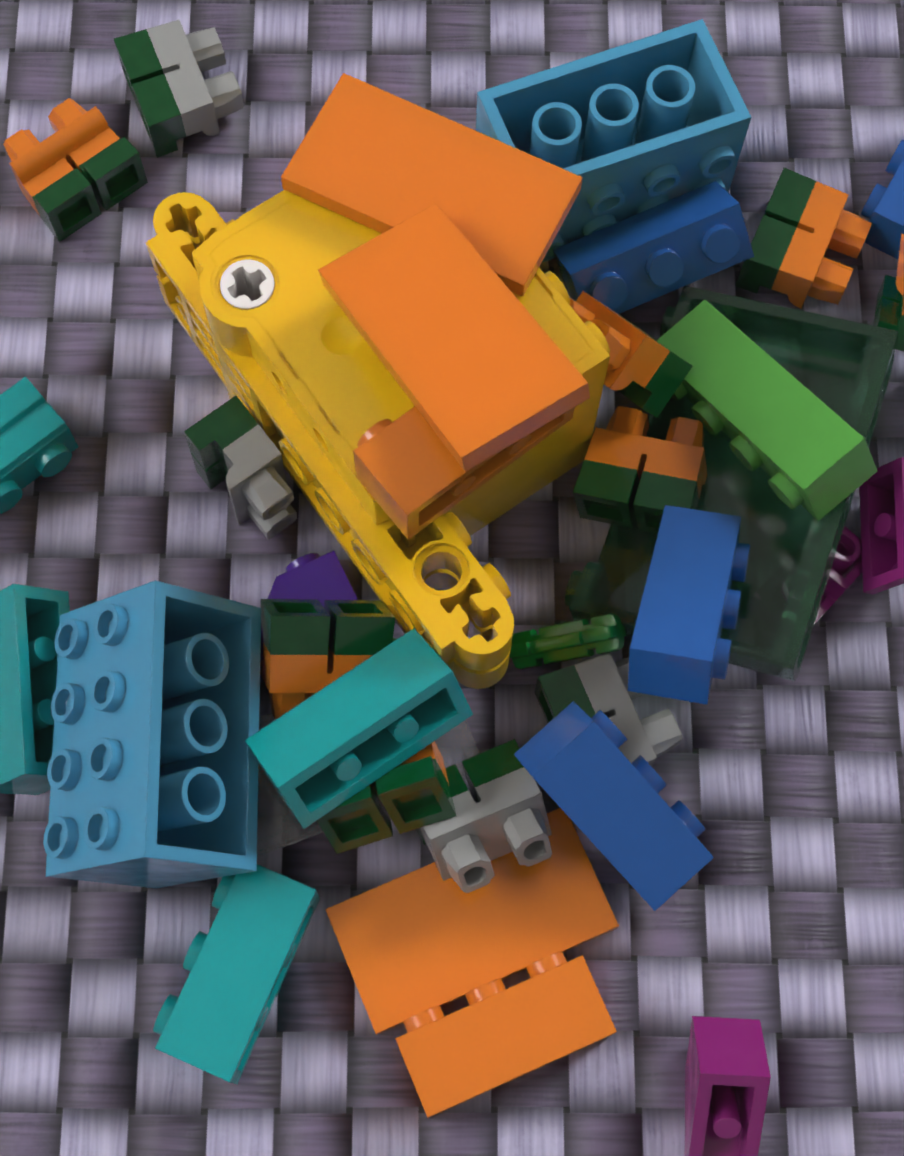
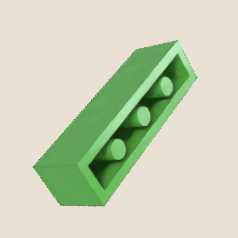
M703 300L657 339L658 342L693 366L672 398L679 401L685 396L694 404L691 407L693 414L713 436L723 431L732 440L729 443L732 452L747 469L754 472L761 467L771 476L768 480L770 487L790 509L794 510L801 504L819 521L877 472L865 438L707 300Z

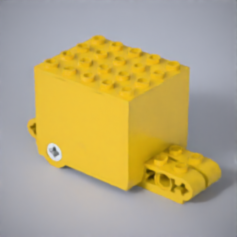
M286 190L281 191L241 215L238 219H231L226 223L215 208L197 194L182 192L165 198L157 206L153 216L156 236L145 243L154 270L158 274L156 277L165 303L225 384L229 399L234 396L238 397L282 453L283 465L378 598L395 616V621L402 631L406 634L415 628L450 667L457 681L462 685L474 689H483L496 684L506 673L509 663L514 617L506 599L511 597V592L501 574L492 564L487 563L482 567L468 549L472 545L470 536L584 461L592 439L610 359V348L601 330L593 322L586 321L584 323L570 306V298L563 283L551 271L544 274L539 267L524 296L513 293L588 382L590 398L574 408L573 418L408 540L356 478L353 450L358 448L359 439L370 427L384 419H391L394 422L412 409L414 404L323 286L318 269L382 233Z

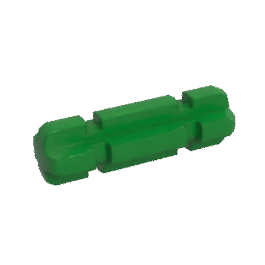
M613 613L591 617V624H589L588 619L584 618L541 627L538 629V635L534 629L514 633L512 636L509 658H512L516 668L523 670L541 666V659L544 660V664L548 665L593 656V649H596L597 654L616 652L624 647V637L627 636L625 625H622L619 616Z

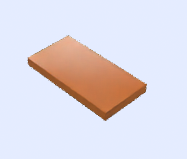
M343 73L283 172L281 181L284 190L380 233L391 229L437 203L510 291L523 297L581 190L583 177Z
M437 203L318 269L323 286L465 472L590 398L589 386L585 378Z
M561 808L547 813L552 835L548 836L552 850L550 858L530 867L519 865L513 851L491 860L495 876L488 885L472 892H463L453 878L443 881L435 862L325 909L376 1035L403 1024V1021L416 1014L439 1005L444 1006L464 997L466 993L499 978L505 979L525 970L527 966L560 951L566 952L619 927L574 825Z

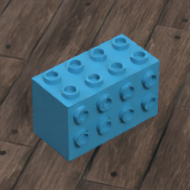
M703 19L479 91L477 92L476 131L583 177L581 190L542 261L546 262L555 258L553 249L614 225L619 221L711 182L717 181L729 192L752 117Z
M155 580L60 615L59 627L54 642L58 658L56 690L51 701L54 731L52 757L47 769V778L50 784L49 821L43 839L44 849L47 854L45 877L162 888L257 871L259 762L245 740L259 731L261 608Z

